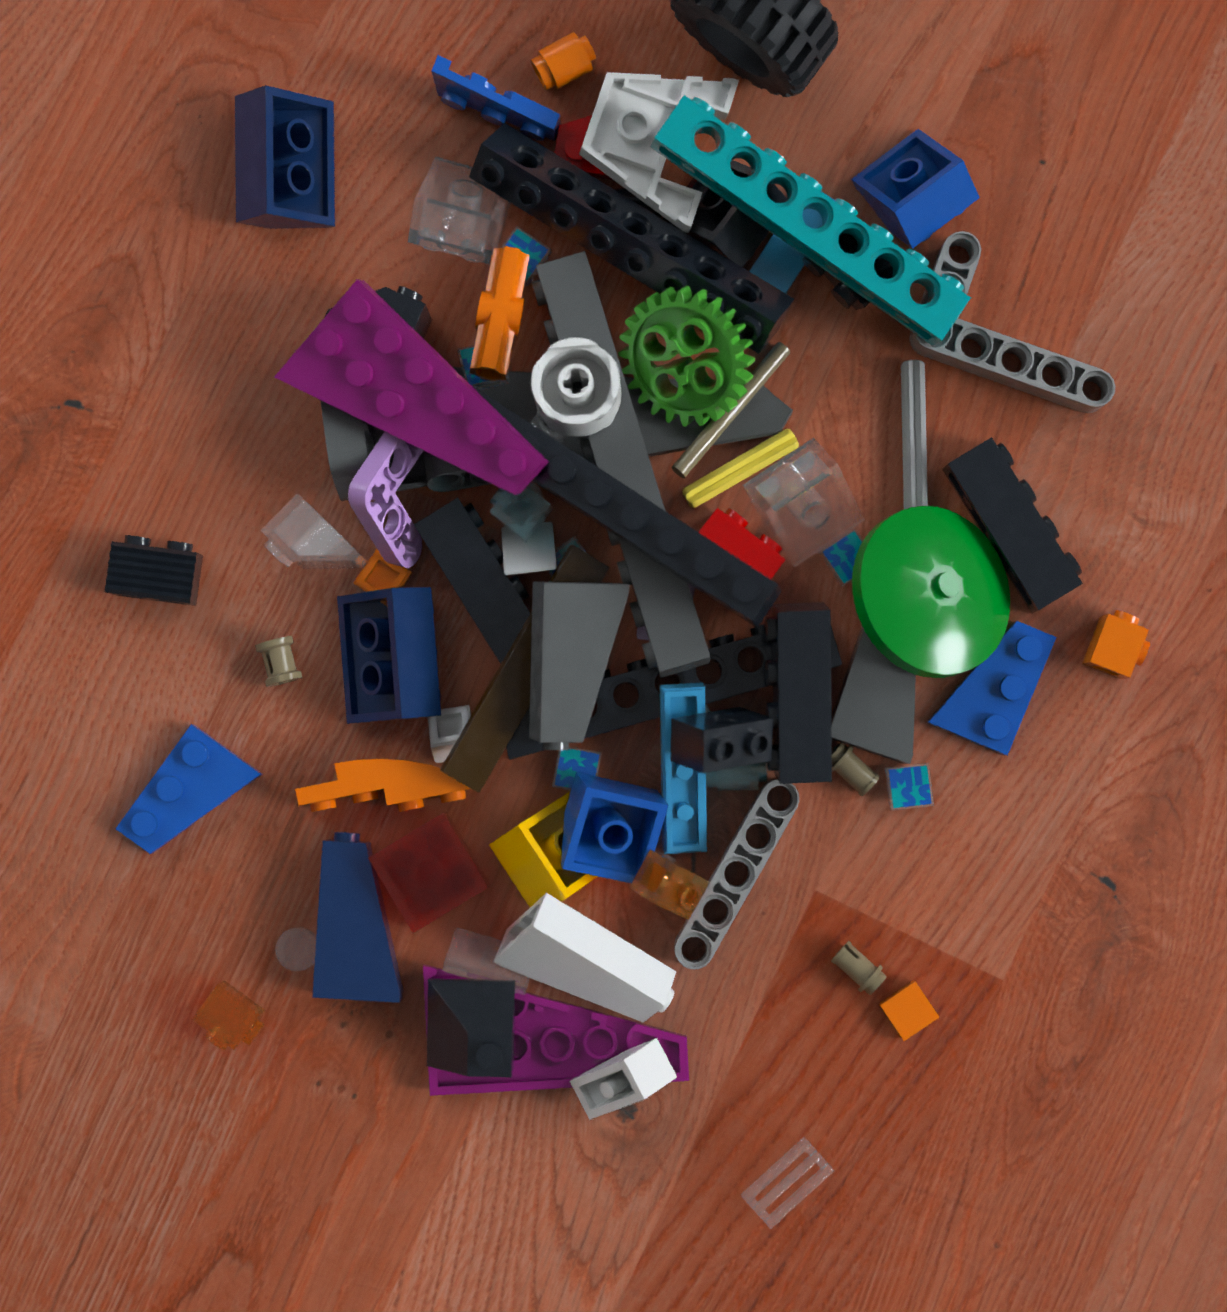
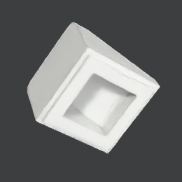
M469 705L441 709V716L428 717L431 750L436 763H442L446 760L471 716Z

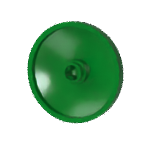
M910 507L878 523L864 538L859 547L852 574V592L856 612L871 642L893 664L918 676L945 678L975 668L988 659L998 647L1006 631L1010 615L1009 583L997 551L988 538L969 520L940 507Z

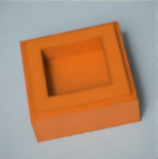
M376 549L353 584L365 592L388 588H403L413 572L405 567L387 563L378 549ZM380 601L387 606V601Z
M915 980L879 1003V1006L903 1041L939 1018V1015Z

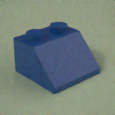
M919 129L915 130L851 179L854 186L889 231L912 249L927 240L934 232L954 217L960 215L967 207L980 198L964 161Z
M576 772L564 812L562 869L645 886L669 805L655 789Z

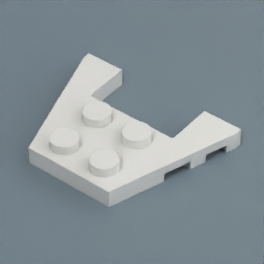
M607 72L579 155L680 230L689 233L703 192L661 178L666 158L650 146L683 95L691 100L694 97L704 100L715 110L714 116L725 121L739 80L723 78L722 81H703L702 77L687 76L686 80L661 79V75Z

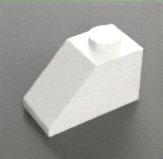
M655 1038L630 1048L570 1080V1083L589 1120L645 1100L677 1078V1075L658 1039Z

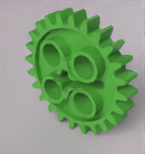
M689 286L683 287L677 293L673 287H669L661 295L656 292L646 298L647 302L643 301L634 308L636 314H633L624 322L629 329L619 337V339L629 345L618 352V356L629 359V364L622 368V372L624 374H633L635 378L627 387L628 389L640 387L642 394L638 402L641 404L650 399L653 402L651 408L652 415H655L661 409L666 410V422L668 423L673 421L678 415H680L681 423L685 427L694 419L699 426H703L708 422L710 417L717 421L725 415V411L730 412L738 405L736 400L741 399L748 392L743 385L752 380L754 376L744 368L754 363L755 358L744 354L743 351L753 342L749 339H740L738 335L744 330L746 325L745 323L732 324L730 320L735 314L734 309H730L724 314L720 311L722 298L718 297L711 303H707V292L705 289L696 293L694 297H692ZM694 325L703 331L705 340L696 334ZM656 333L664 338L666 347L659 343ZM710 348H717L719 352L703 353L694 360L689 357ZM678 353L681 356L680 359H675L664 365L658 366L654 364V361L670 360ZM706 367L715 373L716 381L708 376ZM668 374L676 379L678 387H675L670 382Z

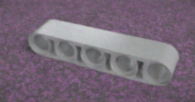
M777 779L766 782L759 790L675 939L674 953L679 963L684 967L692 970L700 969L706 966L713 958L798 807L799 793L792 783L780 784ZM775 786L784 787L790 794L789 805L781 811L773 810L767 802L768 792ZM761 823L767 827L769 839L764 846L753 848L746 841V832L751 825ZM733 861L743 862L748 869L747 879L740 885H731L724 877L725 868ZM712 899H719L727 906L726 916L719 922H709L703 916L704 905ZM690 937L701 938L706 945L705 953L697 960L687 959L681 952L683 942Z

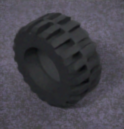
M671 0L670 2L671 9L675 12L674 16L678 22L685 26L684 29L687 33L694 37L702 48L709 51L716 57V60L724 66H728L741 78L749 80L754 86L760 89L764 88L774 95L780 94L783 97H790L802 93L838 43L837 23L832 20V14L828 8L820 3L821 0Z

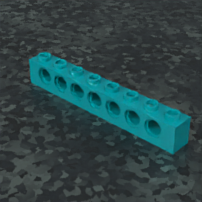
M683 95L655 136L650 146L652 149L930 345L934 346L944 339L971 299L970 296L962 292L964 286L957 279L948 274L938 275L927 267L929 261L923 255L909 248L905 251L893 243V235L885 228L874 223L869 226L856 217L858 211L851 204L840 198L834 201L821 192L822 185L813 177L805 173H801L798 176L785 166L787 161L779 153L770 148H765L763 151L749 141L751 136L745 129L732 122L726 125L714 116L715 110L707 102L698 97H694L691 100ZM701 133L710 135L715 140L716 150L712 152L699 150L695 145L694 136ZM738 158L747 161L751 166V176L747 178L736 176L731 170V161ZM767 185H781L787 193L786 202H773L767 195ZM814 209L818 211L822 217V227L817 229L808 227L803 221V210ZM840 234H850L856 239L858 249L855 254H848L840 248L838 243ZM882 258L891 264L893 268L891 279H883L876 274L874 269L876 259ZM912 283H918L925 287L928 293L926 304H918L911 298L910 286Z

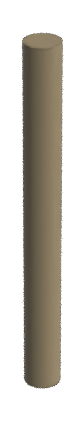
M781 342L776 343L751 373L754 375L753 379L743 385L748 392L741 399L736 400L738 405L730 412L725 411V415L717 421L712 419L671 468L678 476L685 478L788 357L791 352L786 345Z

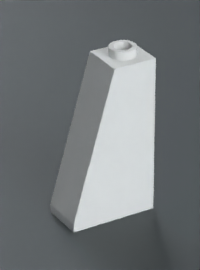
M545 893L507 928L494 959V963L501 967L640 1022H645L656 1012H664L674 997V990L671 989L676 975L675 970L548 893Z

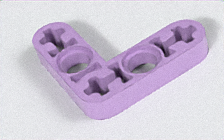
M384 432L352 479L348 490V501L383 559L387 563L409 568L418 561L421 555L422 539L395 492L423 450ZM394 451L393 462L389 469L390 457ZM388 512L387 524L383 529L384 519Z

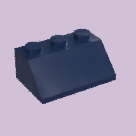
M267 85L235 96L236 223L268 229L335 227L334 101Z
M431 587L388 588L337 596L347 724L441 716V693L439 689ZM380 601H387V606Z

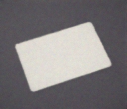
M552 522L508 526L501 529L505 575L555 570L557 568Z

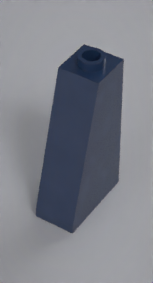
M334 832V840H323L312 998L400 1003L403 999L404 990L371 843L361 842L360 833Z

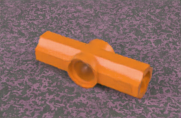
M509 246L494 248L493 255H491L486 290L481 292L475 323V329L478 330L470 365V373L478 376L480 379L489 381L506 380L509 371L514 336L518 337L525 300L522 298L530 258L529 254L522 252L518 248Z

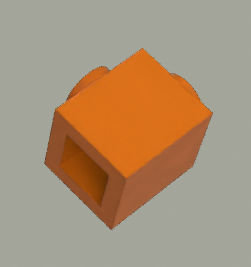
M1115 610L1114 615L1106 614L1100 616L1082 664L1119 679L1131 678L1135 665L1141 666L1149 651L1150 642L1145 640L1149 629L1139 626L1140 619L1136 616L1119 610Z

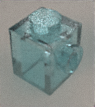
M527 486L520 494L516 495L499 488L490 500V503L494 506L489 512L492 517L527 543L553 509L550 503Z

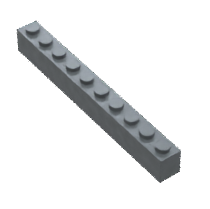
M579 252L536 265L539 280L532 281L531 283L538 306L546 304L551 319L543 322L550 346L567 338L589 339L611 355L619 370L621 384V403L613 422L608 427L588 435L587 439L580 441L584 458L592 464L595 463V466L665 510L586 252ZM574 382L573 393H581L583 388L581 382ZM607 530L611 546L620 544L624 557L623 561L617 562L622 583L629 584V586L632 585L637 601L631 602L629 605L636 628L645 626L649 639L648 643L642 644L648 668L657 667L660 678L709 664V650L688 583Z

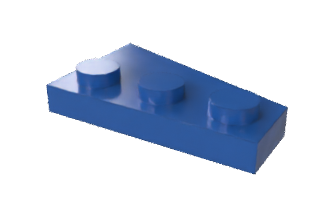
M437 55L431 71L437 94L442 97L441 101L444 104L462 111L465 110L466 106L481 112L480 116L495 125L502 126L505 122L518 126L521 128L520 132L531 139L543 141L544 137L555 141L559 125H561L559 113L513 91H505L502 96L496 93L495 86L487 82V78L474 72L463 77L449 70L452 61Z
M1015 621L1004 633L1000 644L989 658L972 670L926 723L1008 756L1057 637L1022 622Z
M191 724L118 824L116 830L149 854H153L195 824L204 815L220 806L240 789L263 774L196 725Z

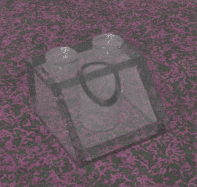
M435 157L414 199L408 242L420 245L429 251H441L460 256L469 262H481L490 265L493 250L498 247L510 202L469 178L472 166Z
M814 437L743 484L758 515L777 543L783 548V552L794 567L865 521L838 463Z
M298 493L260 530L269 539L264 544L265 548L287 567L295 563L302 569L364 568L368 562Z

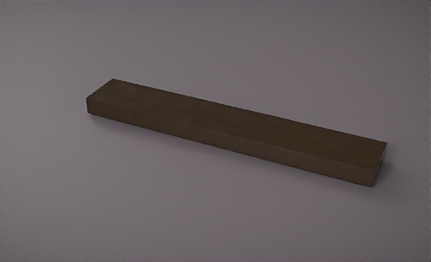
M570 545L549 582L601 583L610 567L575 545ZM532 611L440 768V771L478 793L482 790L530 706Z

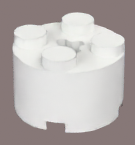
M585 338L560 340L550 346L548 351L542 355L533 367L531 386L536 407L550 429L564 435L581 437L594 434L608 427L613 422L621 403L619 370L611 355L599 347L597 343ZM574 382H581L583 387L581 393H572L571 390Z

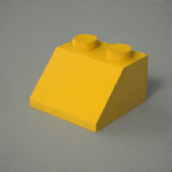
M570 792L489 844L529 907L535 904L545 893L562 902L598 877L565 870L561 867L564 812Z

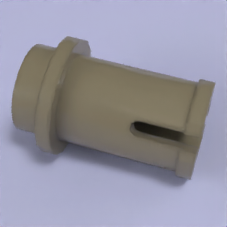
M840 742L832 750V772L835 770L860 796H863L875 785L880 776L852 752L854 749L852 745L847 747Z
M850 941L831 960L833 964L835 963L860 986L857 989L859 992L864 990L871 995L887 977L881 971L883 969L881 965L876 967Z

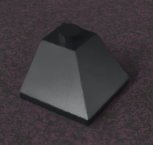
M429 978L427 1066L469 1077H512L514 1068L516 980Z

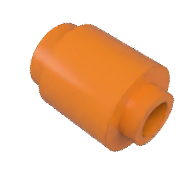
M571 32L538 50V56L531 59L530 62L545 90L554 86L556 89H559L592 71L591 61L596 59V54L585 35L578 38L575 32Z

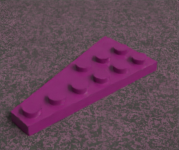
M357 279L274 376L514 495L520 494L548 463L503 416L364 280Z
M426 964L423 965L426 1035L428 979L477 978ZM515 989L514 1068L512 1077H469L428 1066L430 1096L573 1088L570 1080L630 1048L655 1038L658 1039L677 1075V1078L671 1082L689 1081L687 1036Z

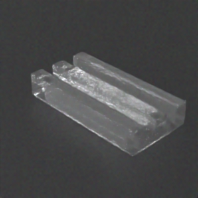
M804 1136L749 1186L741 1196L765 1224L772 1229L835 1170ZM806 1151L809 1156L758 1202L755 1197ZM815 1163L821 1168L771 1214L765 1210Z

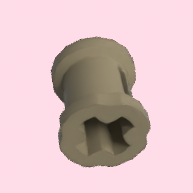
M293 636L281 637L255 645L256 652L262 654L268 677L265 680L266 687L277 686L303 678L301 671H298L291 649V645L294 643Z

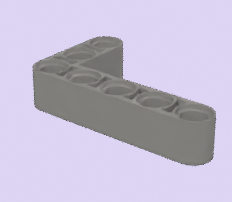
M965 231L951 234L938 252L932 269L940 276L948 274L957 279L964 286L962 292L965 294L968 293L981 256L979 240L973 234ZM953 246L963 247L968 252L969 261L963 264L953 261L949 255V248ZM926 289L920 304H926L928 300ZM958 318L944 339L934 346L910 331L909 340L911 347L916 353L1079 412H1096L1111 401L1115 394L1116 386L1114 379L1108 372ZM965 339L975 340L981 347V356L977 358L966 356L962 351L961 341ZM1012 353L1020 359L1021 370L1019 372L1006 370L1001 361L1003 354ZM1051 367L1059 372L1061 376L1060 386L1054 387L1045 383L1042 377L1043 368ZM1084 382H1094L1099 386L1101 390L1099 401H1092L1084 395Z

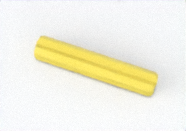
M784 429L686 486L682 490L684 498L691 508L700 506L799 447L797 438L790 429Z

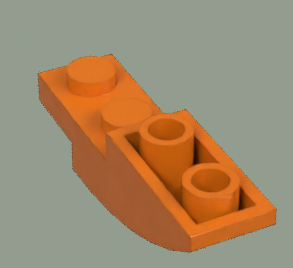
M363 759L334 763L337 775L336 781L297 788L295 791L298 806L310 804L311 812L336 808L335 799L352 796L353 804L379 799L377 790L384 789L387 806L398 804L399 812L424 807L423 799L440 795L441 804L466 799L465 790L471 788L440 771L441 767L409 760Z

